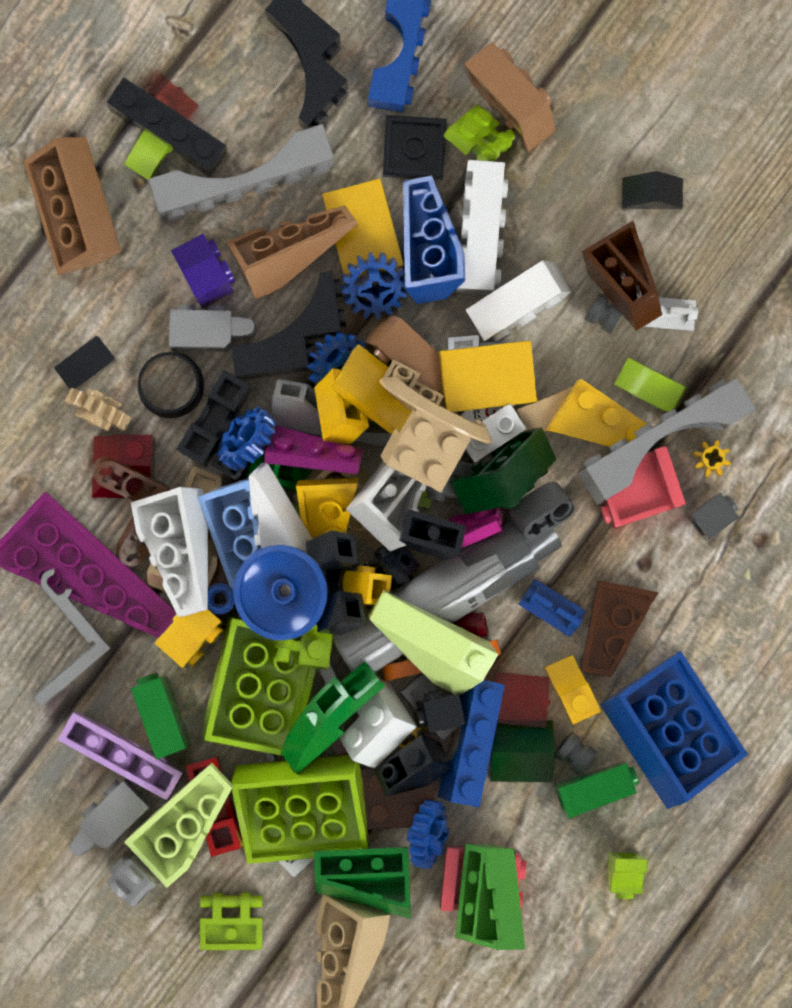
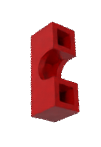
M219 755L186 765L189 781L211 763L224 775ZM230 794L206 836L211 857L243 847L242 836Z

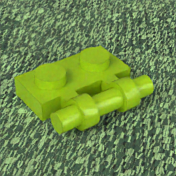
M478 104L452 124L443 135L466 156L473 151L477 155L478 161L494 162L500 156V152H505L510 148L515 139V133L512 130L498 132L496 129L500 123Z
M315 625L307 633L301 635L299 641H294L293 639L276 640L275 649H278L276 661L288 663L290 652L297 653L296 665L327 670L330 664L333 634L317 632V625Z
M213 892V895H201L200 907L212 908V917L200 918V950L263 949V917H251V908H263V895H251V892H241V895H223V892ZM223 908H240V917H223Z

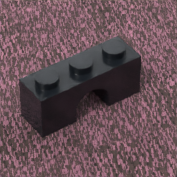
M223 370L208 394V401L196 422L194 424L191 423L176 450L206 468L217 451L218 444L222 442L223 433L228 432L229 425L237 417L252 391L251 386Z
M331 530L307 541V553L321 567L328 587L327 604L321 619L316 624L317 632L342 635L366 625L362 594L345 592L343 589L344 574L350 567L358 564L354 534Z

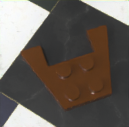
M423 733L424 737L440 742L447 755L451 734L444 740H440L434 733ZM339 738L332 743L336 756L349 755ZM361 768L367 829L410 828L415 813H419V807L421 804H424V800H434L440 779L438 778L428 786L388 797L385 796L374 772L375 768Z

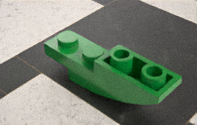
M366 661L358 666L342 682L336 676L331 679L310 701L292 726L281 753L296 774L300 773L343 735L344 732L340 725L385 686Z

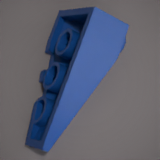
M432 175L403 181L405 290L417 304L445 300L465 282V253Z

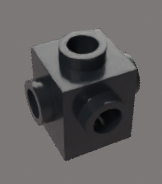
M384 545L374 551L375 558L367 565V567H375V573L391 575V589L396 586L399 588L412 580L411 573L420 566L406 546L389 551Z

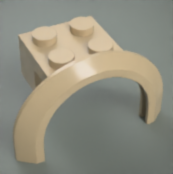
M397 376L380 379L379 382L385 389L414 407L402 430H394L380 455L387 466L441 493L471 438L486 444H492L493 440L487 426L481 420L476 419V423L454 414L422 396Z

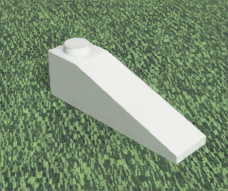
M261 463L249 475L252 514L254 517H258L259 523L257 534L254 535L255 546L261 545L262 549L272 545H289L307 553L306 542L312 539L311 535L269 464ZM282 585V594L285 596L290 594V588L287 585Z
M178 487L131 502L136 533L140 541L145 542L151 554L149 559L153 567L158 568L163 578L162 585L178 617L208 610V525L198 500V496L203 495V490L199 488Z

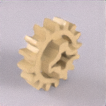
M71 388L65 399L67 404L77 409L75 414L77 418L107 432L110 426L120 431H126L132 419L119 410L120 402L97 390L88 388L87 392L84 393L83 391Z

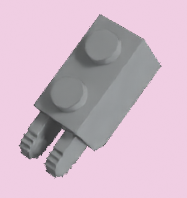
M179 305L178 310H170L169 347L172 351L227 352L233 346V339H252V337H255L257 329L253 320L247 319V317L246 319L234 317L232 311H226L227 307L213 305L208 306V310H196V306Z
M128 779L121 783L115 780L103 792L106 798L99 805L93 802L82 812L81 816L84 820L78 825L82 831L69 843L71 854L77 855V857L79 855L82 856L95 844L100 848H109L153 806Z
M125 854L109 870L112 876L106 881L113 892L133 908L160 882L136 854L131 858Z

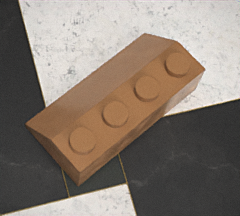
M86 137L56 138L23 161L58 275L102 263L121 252Z

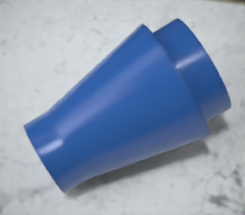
M216 583L208 588V609L212 613L225 614L233 608L235 602L233 590L230 586L224 583ZM224 593L227 601L225 604L219 605L216 598L219 594Z

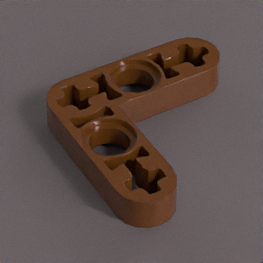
M111 457L97 459L92 467V475L100 486L133 502L171 490L165 483ZM111 466L112 471L120 476L119 484L116 478L110 475H106L103 479L100 470L102 468L108 469ZM139 478L142 480L140 490L134 493L128 492L126 490L128 480ZM133 516L116 546V553L119 559L127 566H137L145 559L149 552L145 542H141L140 539L136 542L132 536L134 533L138 537ZM135 544V548L137 550L136 555L130 554L127 557V554L124 551L125 548H132Z

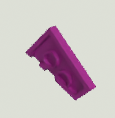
M276 425L275 433L270 439L271 443L265 450L264 463L358 474L362 463L363 449L346 444L323 441V438Z

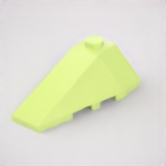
M384 590L368 616L375 626L433 684L452 693H458L459 696L484 680L498 656V653L489 641Z
M211 763L137 827L124 843L166 888L169 887L190 868L233 785Z

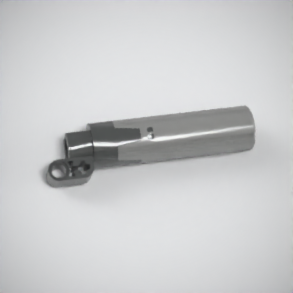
M548 482L523 497L517 506L510 508L509 516L512 520H507L500 525L502 531L462 548L460 557L442 560L390 594L450 623H454L539 569L537 562L561 548L562 544L553 528L573 514L575 505L557 482ZM372 605L364 609L366 625L342 635L333 634V643L351 672L364 661L376 672L403 655L368 618L374 607Z

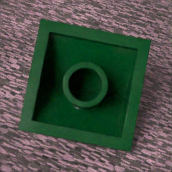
M498 720L491 750L490 781L552 782L555 760L553 720Z

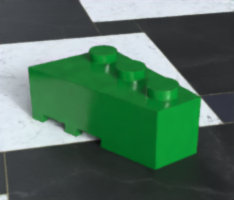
M408 847L314 851L317 893L411 919Z

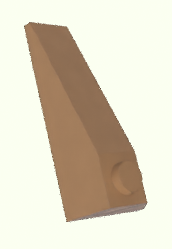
M341 206L311 214L304 222L292 223L291 220L281 222V228L265 232L264 227L257 228L226 243L246 285L256 300L263 296L271 295L274 291L284 287L355 227L357 223L347 207Z

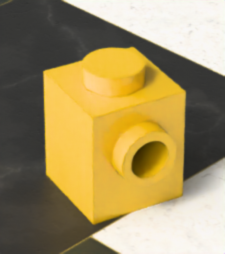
M357 566L356 571H346L344 574L343 589L345 592L362 594L364 605L375 606L383 590L390 593L392 576L375 573V567Z

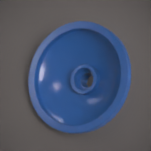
M272 545L254 552L243 562L234 581L233 595L238 614L252 631L272 640H290L307 633L321 619L327 604L328 587L321 567L308 553L289 545ZM282 585H287L290 588L288 596L282 594Z

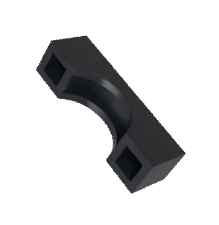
M124 77L107 100V105L111 112L132 126L143 129L175 150L185 161L209 177L213 175L227 154V148L224 143Z

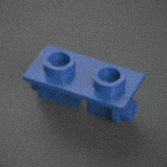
M536 579L533 580L518 604L569 637L579 627L583 616L587 612Z

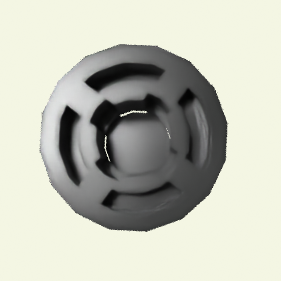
M599 293L584 319L590 323H596L599 320L602 330L611 334L622 314L614 304H607L608 297Z
M571 732L556 749L555 757L560 761L567 760V763L570 764V769L579 775L590 763L597 751L590 745L580 744V737Z

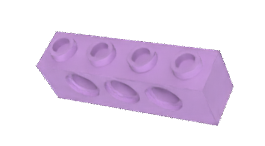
M80 711L72 713L58 738L60 742L167 801L173 796L186 770L164 758L156 760L152 751Z

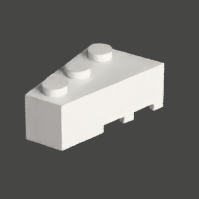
M542 260L467 308L466 312L483 340L491 341L494 339L495 343L511 334L510 329L519 324L521 327L525 326L537 318V313L544 309L550 310L562 302L563 298L573 292L556 263Z
M383 461L346 510L389 551L406 546V544L399 541L405 512L407 509L419 511L417 506L421 494L425 492L427 485L387 466Z

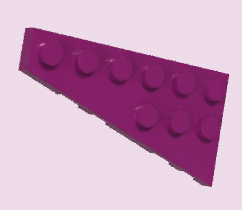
M44 492L0 539V567L11 573L41 585L43 574L47 570L55 568L54 575L48 578V584L56 593L62 594L66 588H72V592L69 595L70 599L157 638L174 622L172 619L176 615L175 609L127 565L123 564L110 549L47 492Z

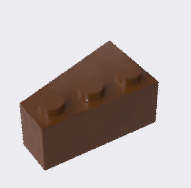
M634 221L582 251L588 275L636 331L662 316L658 293Z

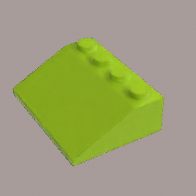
M228 614L201 730L203 739L205 741L283 756L281 750L292 726L308 705L316 668L296 665L297 653L290 652L288 663L276 661L278 650L275 649L276 640L258 635L243 622L240 616ZM299 637L294 638L293 640L299 641Z
M349 755L315 758L298 774L292 770L287 761L236 765L231 782L233 785L232 794L247 864L314 858V851L369 849L360 763L353 761Z

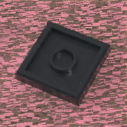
M386 115L383 177L415 179L432 175L434 180L443 181L445 137L443 135L446 132L447 119Z

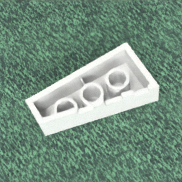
M468 160L460 240L465 253V282L457 288L456 293L489 295L494 292V287L500 288L501 269H496L497 257L502 258L504 239H499V227H505L506 210L501 209L502 198H507L508 180L504 179L505 163Z

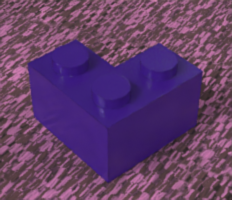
M201 234L171 250L202 309L234 293L231 284L236 281L226 261H218L217 257L221 256V253L213 239L207 241L204 234Z

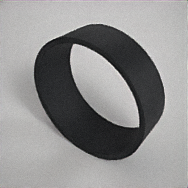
M176 352L159 353L151 357L141 368L138 377L139 397L144 406L157 416L163 418L184 416L190 413L202 398L204 392L202 372L198 365L186 355ZM166 355H173L184 359L192 367L196 377V388L191 399L185 405L173 410H164L152 405L145 398L141 388V378L147 366L155 359Z

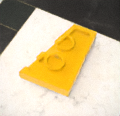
M578 379L546 431L610 447L623 438L626 439L627 443L637 438L634 432L647 425V423L583 379Z
M359 478L298 480L296 490L300 518L312 539L331 530L346 533L350 513L346 508L355 498Z

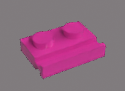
M499 507L464 515L457 514L447 521L466 526L462 548L502 531L500 525L503 523L504 508Z

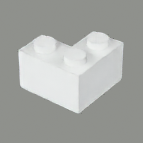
M383 680L382 682L385 686L356 711L359 718L339 737L353 761L372 768H376L417 727L390 683Z

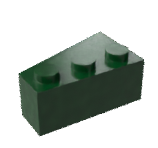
M542 427L523 431L492 451L493 458L483 466L481 462L474 464L471 467L473 471L471 475L463 478L457 477L450 482L465 514L504 507V509L513 508L521 502V498L526 492L535 487L534 483L548 473V468L556 461V457Z

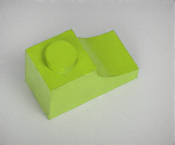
M609 852L608 890L611 893H615V898L634 899V894H642L644 875L647 872V859L640 853Z

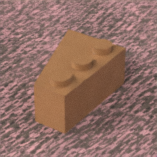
M491 42L464 63L468 79L491 108L495 107L507 119L504 124L508 129L512 130L515 128L521 134L522 146L527 152H530L556 131L550 108L551 98L542 87L537 89L532 84L533 80L524 68L518 69L513 64L514 60L506 49L500 50Z
M385 315L363 342L374 351L373 355L385 365H390L393 359L421 373L417 382L443 395L439 353L402 318ZM442 399L439 406H444V399Z

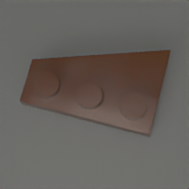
M598 580L580 671L612 677L659 592Z

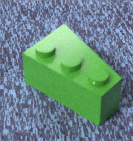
M465 843L455 938L496 950L525 949L513 848L495 844Z

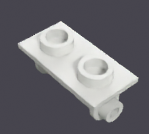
M659 297L662 316L644 326L694 331L695 320H697L698 316L696 301Z
M511 404L506 405L482 421L487 426L492 437V444H486L471 438L465 451L474 462H477L526 430Z

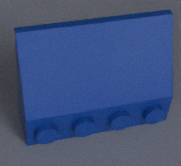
M681 651L629 683L600 704L667 809L688 802L748 755Z

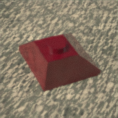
M132 434L95 436L93 464L101 457H111L154 478L156 439L152 435ZM111 466L108 469L102 468L100 470L103 479L106 475H110L116 478L119 484L120 476L112 471ZM92 477V498L127 499L100 486ZM131 478L126 483V490L131 493L139 491L142 486V480Z

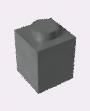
M722 493L716 494L687 516L705 541L711 539L739 518L736 513L738 507L728 495L724 497Z

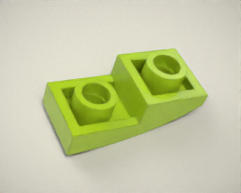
M144 130L124 165L148 180L155 177L166 154L171 153L173 149Z
M629 357L614 384L666 412L674 408L676 409L687 388L664 374L658 373Z

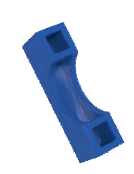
M387 0L385 20L391 23L401 34L403 48L399 56L392 63L373 70L368 107L404 113L405 104L411 105L414 87L409 86L411 75L417 76L420 58L415 57L417 46H423L426 29L420 27L422 17L428 18L431 0Z
M483 680L460 695L465 725H461L459 743L450 761L452 769L441 778L439 798L453 803L480 807L505 687L504 684Z

